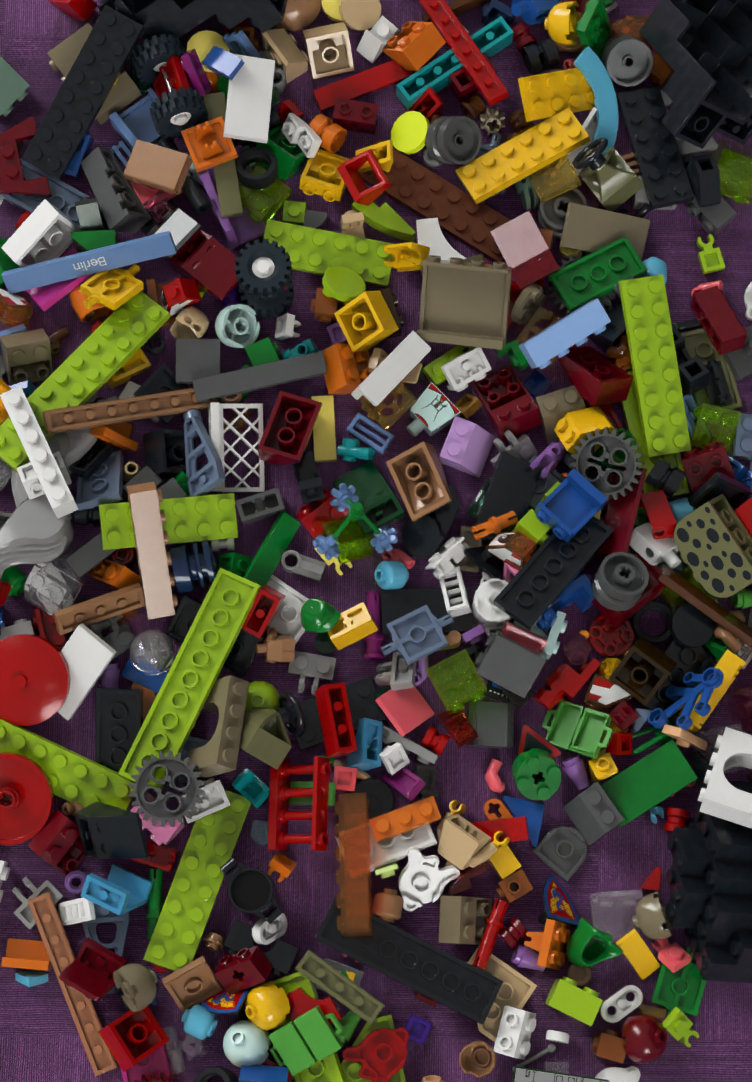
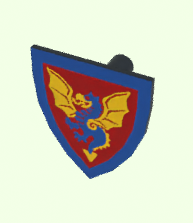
M550 875L543 887L542 899L545 912L538 916L539 922L545 924L546 919H551L578 927L579 920L571 899L562 885L553 875Z
M252 986L230 995L223 987L222 991L202 1001L201 1004L210 1013L217 1015L235 1014L238 1021L246 1020L247 1016L242 1005Z

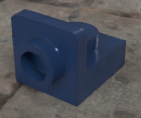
M492 0L490 4L486 3L481 11L482 24L484 25L487 24L491 16L495 20L502 16L510 26L515 17L511 12V8L498 0Z

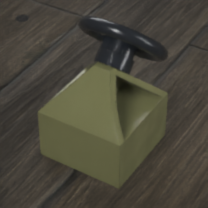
M603 137L585 147L573 160L572 167L574 169H581L588 165L587 168L579 173V176L608 211L613 212L640 190L644 184L613 146L604 154H601L608 145L607 138Z
M283 692L280 695V708L250 709L245 710L239 747L276 770L292 747L285 727L291 734L298 736L302 734L305 725L302 708L296 697L290 692ZM286 698L291 702V704L293 705V707H291V706L289 705V703L287 702ZM296 716H297V721H298L297 729H296V721H295Z

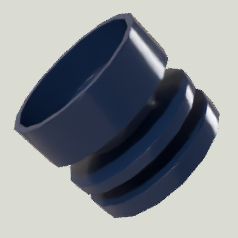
M208 540L202 541L203 552H199L197 542L193 543V554L188 553L185 545L170 548L171 561L179 594L194 591L195 580H199L202 589H206L205 578H209L210 585H212L218 570L215 555Z

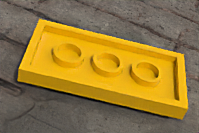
M578 68L518 79L526 122L550 118L568 107L572 113L592 110L595 107L593 90Z

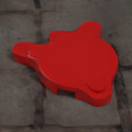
M403 1027L374 1030L358 1046L345 1048L342 1053L343 1058L346 1061L362 1063V1067L359 1070L361 1078L369 1079L373 1082H389L390 1078L399 1072L405 1064L409 1033Z

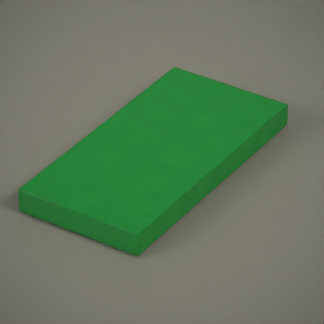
M625 236L549 274V279L571 313L591 300L599 299L619 289V281L641 278L647 275L648 271Z
M672 739L603 783V786L627 819L619 825L621 828L697 780L698 777Z

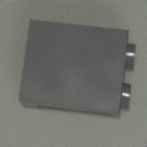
M497 629L495 634L491 633L485 643L488 646L485 652H480L474 664L477 665L476 674L525 698L547 660L546 653L540 649L535 652L504 636L502 630Z

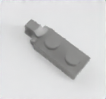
M383 726L382 741L385 744L398 742L402 744L406 754H409L410 751L417 754V760L426 765H429L430 762L436 763L438 755L405 736L401 737L399 733L387 726Z

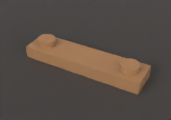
M139 583L53 612L57 632L63 635L76 630L81 623L88 626L145 606L142 587Z

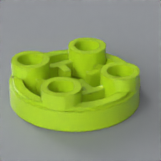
M344 266L328 268L322 278L323 294L342 301L344 304H348L366 290L363 278L354 270Z

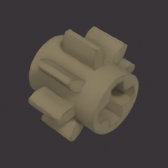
M487 107L485 114H480V120L482 121L480 128H486L488 135L490 133L498 134L501 127H506L505 121H503L505 113H499L498 107H495V109Z

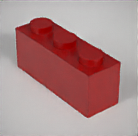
M345 682L323 685L315 690V697L326 756L331 758L349 755L357 750Z

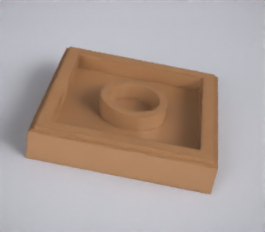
M204 956L162 978L164 986L182 1013L187 1008L190 1009L223 990Z

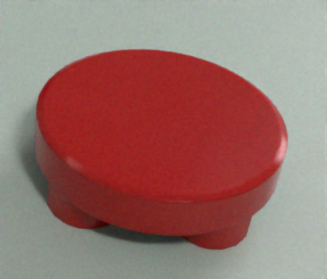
M603 614L594 619L588 630V640L592 649L597 654L607 658L623 655L630 648L634 639L633 628L628 620L615 628Z

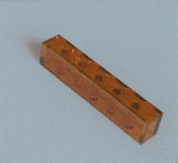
M366 792L338 794V801H335V814L339 815V824H335L336 838H339V847H336L335 853L336 860L340 861V870H336V882L340 884V893L336 894L337 907H341V916H337V930H341V934L344 937L372 936L369 797Z

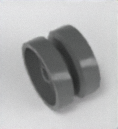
M618 34L609 39L600 55L601 62L605 66L610 78L617 84L625 87L636 86L642 83L650 75L653 67V55L649 47L636 36L630 34Z
M442 116L435 119L429 126L426 133V147L430 156L438 163L467 164L472 162L479 154L482 143L481 132L475 121L469 117Z
M565 184L553 186L541 198L537 215L538 224L541 229L553 231L552 239L561 240L569 202L587 206L584 195L573 186Z
M616 552L606 556L592 580L591 588L594 597L601 605L613 611H627L638 602L648 585L649 574L647 567L640 559L629 553Z

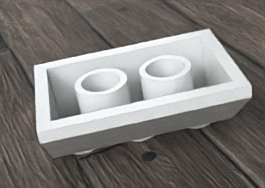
M44 199L1 248L17 265L24 267L59 258L73 242L71 232H80L81 229L57 207Z

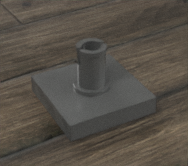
M752 325L745 328L747 337L745 338L743 348L723 354L737 381L752 375Z

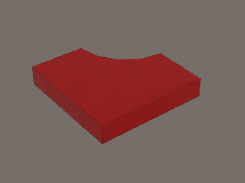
M302 987L287 995L290 1005L288 1016L291 1021L319 1005L324 1015L334 1013L338 1020L344 1018L333 997L315 999L308 995ZM327 1019L329 1023L332 1025L333 1022L331 1021V1019Z

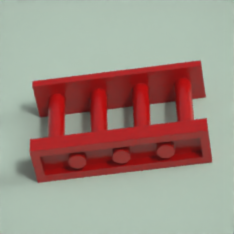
M314 756V764L290 765V759L284 758L277 770L270 766L267 850L287 851L288 844H311V850L327 851L329 842L330 758ZM313 774V788H290V775ZM313 797L312 811H289V798ZM289 820H312V834H288Z

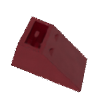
M200 229L182 245L176 254L168 258L180 276L195 280L198 287L221 301L238 283L235 273L236 256L215 238Z
M511 365L488 374L479 381L471 382L478 399L483 404L482 407L494 431L502 442L507 441L504 432L510 430L516 437L542 425L538 406Z

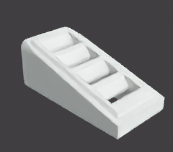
M454 567L444 578L441 577L439 579L446 610L452 618L471 613L460 567ZM457 576L456 580L445 582V579ZM459 585V588L447 590V588ZM461 594L462 596L451 600L449 598Z
M85 898L58 904L59 916L63 926L79 924L96 918L94 903Z

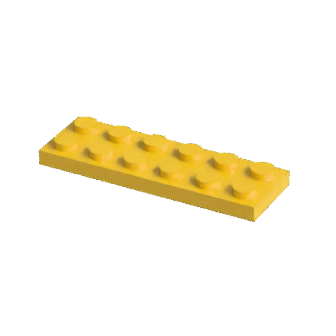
M568 107L455 171L477 205L590 142V137Z

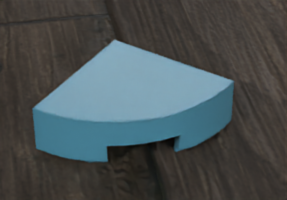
M40 971L16 972L15 981L27 987H32L48 982V973Z

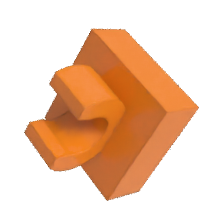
M278 851L268 864L271 868L267 874L270 876L273 871L280 873V878L278 879L280 883L284 878L289 877L297 863Z

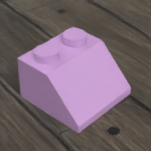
M455 416L439 456L440 462L480 478L495 436L479 425Z

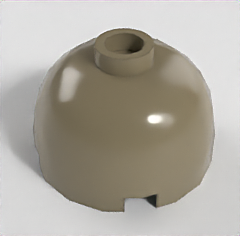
M659 891L642 897L635 907L636 915L632 916L636 930L641 929L646 937L655 940L673 936L669 918L665 915V905H661L659 901L662 899Z
M129 963L113 972L116 988L122 989L124 995L121 998L132 1012L141 1011L152 1003L156 997V983L158 982L153 970H148L145 966L138 963Z

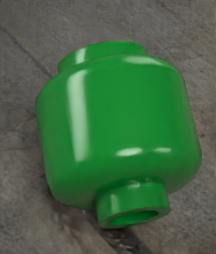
M15 565L5 569L2 573L0 581L7 582L11 586L8 597L14 595L17 597L23 593L28 583L26 582L27 575Z

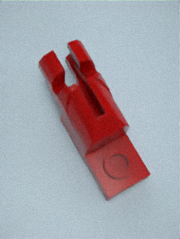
M595 658L591 662L586 660L579 669L581 674H578L567 664L557 667L545 681V686L549 690L540 688L534 695V700L548 711L564 699L563 695L571 701L599 668L601 663Z

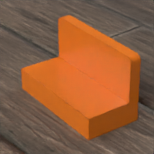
M127 422L92 427L90 435L113 444V446L121 450L136 451L139 444L129 439L133 426Z
M9 938L7 940L6 957H2L1 967L51 971L52 963L43 941Z

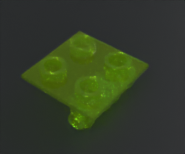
M702 403V406L695 407L693 415L696 416L697 422L690 441L691 446L706 448L705 445L710 442H724L727 454H729L741 411Z
M346 518L322 523L326 535L334 534ZM351 521L338 536L336 544L339 546L340 555L337 559L340 564L373 555L371 549L374 547L371 546L370 540L375 537L369 535L364 538L355 521Z

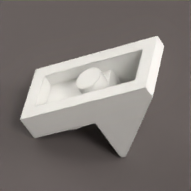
M382 15L370 31L365 30L356 51L373 64L383 52L382 49L387 45V41L400 30Z

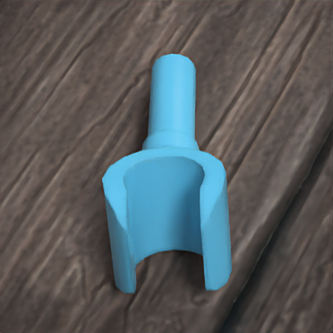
M654 806L649 809L652 823L657 824V817L655 815H660L664 819V810L661 806Z

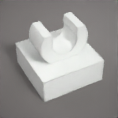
M287 313L277 317L275 339H294L300 336L299 333L293 331L294 327L301 326V323L295 320V315Z
M398 742L392 746H386L382 749V753L379 754L388 773L391 775L410 763L402 744Z

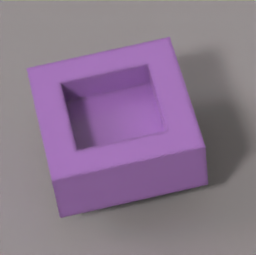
M338 322L327 327L333 345L336 343H348Z
M482 624L462 634L461 638L465 645L469 643L474 645L483 640L482 636L485 635V630Z

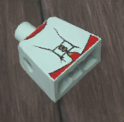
M431 382L410 409V416L414 421L406 428L414 437L422 430L429 436H433L453 423L455 416L460 417L461 411Z

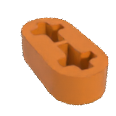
M490 799L484 804L483 812L488 820L513 817L498 799ZM490 803L492 805H499L500 808L497 811L501 815L500 818L495 813H488Z

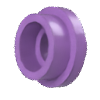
M79 870L69 872L64 882L66 889L73 894L81 893L87 876ZM73 878L81 880L78 886L72 884Z

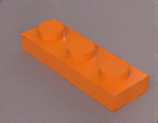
M434 796L369 819V823L375 840L379 843L438 821L442 817Z

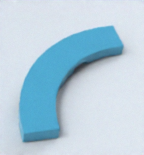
M587 46L573 64L579 69L593 90L595 108L598 110L596 112L597 128L594 131L592 142L599 138H607L608 145L601 153L604 154L612 146L614 147L619 118L618 104L613 83L605 66L595 52Z

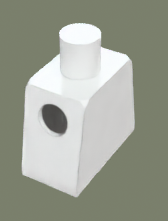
M650 522L634 528L629 545L650 565L655 566L665 562L670 569H674L681 563L680 558L676 555L679 550L674 538L654 539L652 534L660 533L663 530L652 532Z

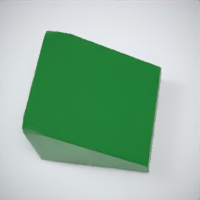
M714 635L705 644L718 661L727 649L732 652L721 639H717Z

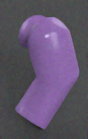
M428 656L417 661L414 686L420 685L429 675Z

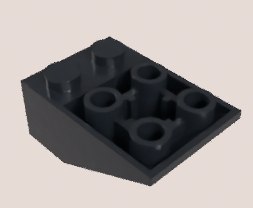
M95 802L75 812L85 855L96 859L149 857L147 842L142 830V820L139 814L100 802Z

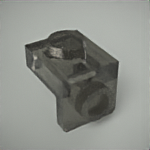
M414 764L413 773L426 783L417 797L425 799L431 797V795H440L439 791H435L438 767Z

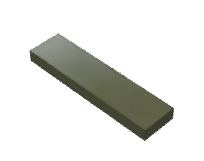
M309 949L295 968L371 1025L385 1006Z

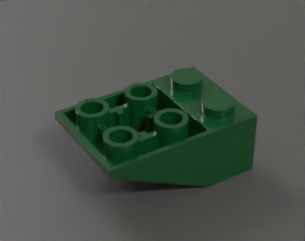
M371 460L332 481L337 490H340L339 485L341 483H345L347 488L350 485L356 488L354 494H357L359 497L357 502L362 504L363 512L377 528H381L382 525L389 526L404 518V510ZM364 520L355 521L365 539L373 535L374 531Z

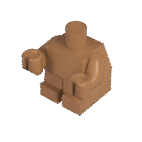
M274 627L267 628L264 644H256V653H264L265 662L272 664L276 661L294 662L295 639L290 634L277 635Z

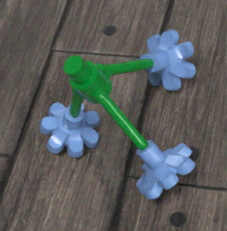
M341 483L339 485L340 490L333 488L330 494L335 498L330 500V504L337 506L336 509L339 512H343L347 508L349 510L348 517L334 534L327 537L323 535L316 537L313 541V546L317 548V552L319 554L325 553L327 560H331L333 556L338 558L340 555L339 546L336 544L338 536L351 521H358L360 519L364 520L374 531L373 535L375 538L370 540V544L372 547H376L377 553H382L384 548L387 552L393 549L391 543L395 544L398 542V537L395 536L398 531L394 528L389 529L387 525L377 528L363 512L362 504L357 502L359 497L357 494H354L356 488L353 485L347 488L345 483Z

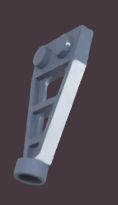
M192 409L183 414L185 422L186 475L189 478L187 484L189 485L190 497L207 495L226 480L222 461L202 423L201 413L199 410ZM199 435L202 444L194 449V438ZM205 453L208 458V464L197 472L196 460Z
M94 903L96 918L91 921L82 922L86 938H91L107 949L113 948L115 953L123 958L130 923V913L127 912L119 916ZM99 923H115L117 931L114 941L109 944L101 943L96 933V926ZM115 985L107 994L118 993L119 989Z

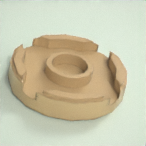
M341 0L339 13L347 27L358 31H365L372 28L379 20L381 4L379 0Z

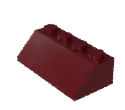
M618 468L620 470L626 471V468ZM638 468L643 474L636 475L640 483H631L634 487L633 491L626 488L627 496L623 497L619 493V499L614 500L611 495L610 500L606 501L603 508H606L604 516H600V521L614 531L611 537L595 554V558L604 560L606 556L612 553H628L647 469ZM616 472L610 475L612 483L618 484L620 481V476Z

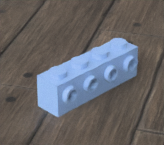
M597 298L520 344L519 348L532 369L539 367L541 370L552 363L550 359L558 356V358H561L569 353V347L574 344L578 347L587 342V336L593 332L597 335L606 330L605 325L610 323L611 320Z

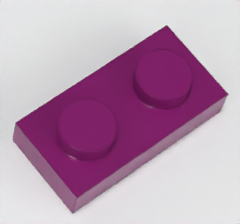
M194 48L181 56V64L184 71L189 75L193 91L196 89L199 94L201 93L202 96H205L212 90V87Z

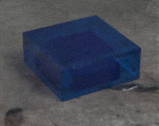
M535 369L523 385L528 393L536 398L544 395L553 382Z

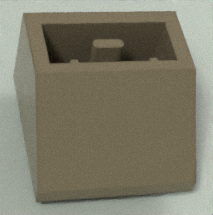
M43 328L0 336L2 358L10 386L26 380L31 383L44 381L53 373L50 339Z
M441 896L439 943L480 945L487 923H485L486 919L490 917L492 912V898Z

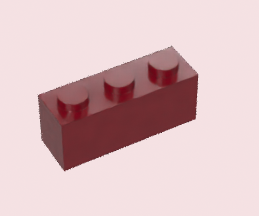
M717 286L693 293L691 309L719 356L743 348L747 332L745 327L740 325L737 320L735 311L729 307L725 294L721 293Z

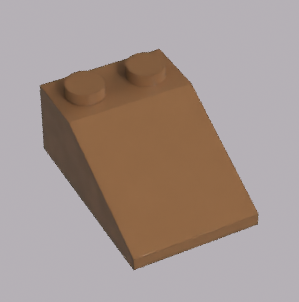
M423 441L386 462L413 522L452 501L442 464L433 445Z

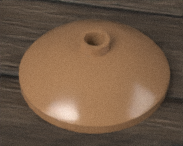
M288 0L284 19L274 27L278 29L284 28L285 31H298L308 27L319 15L322 1Z

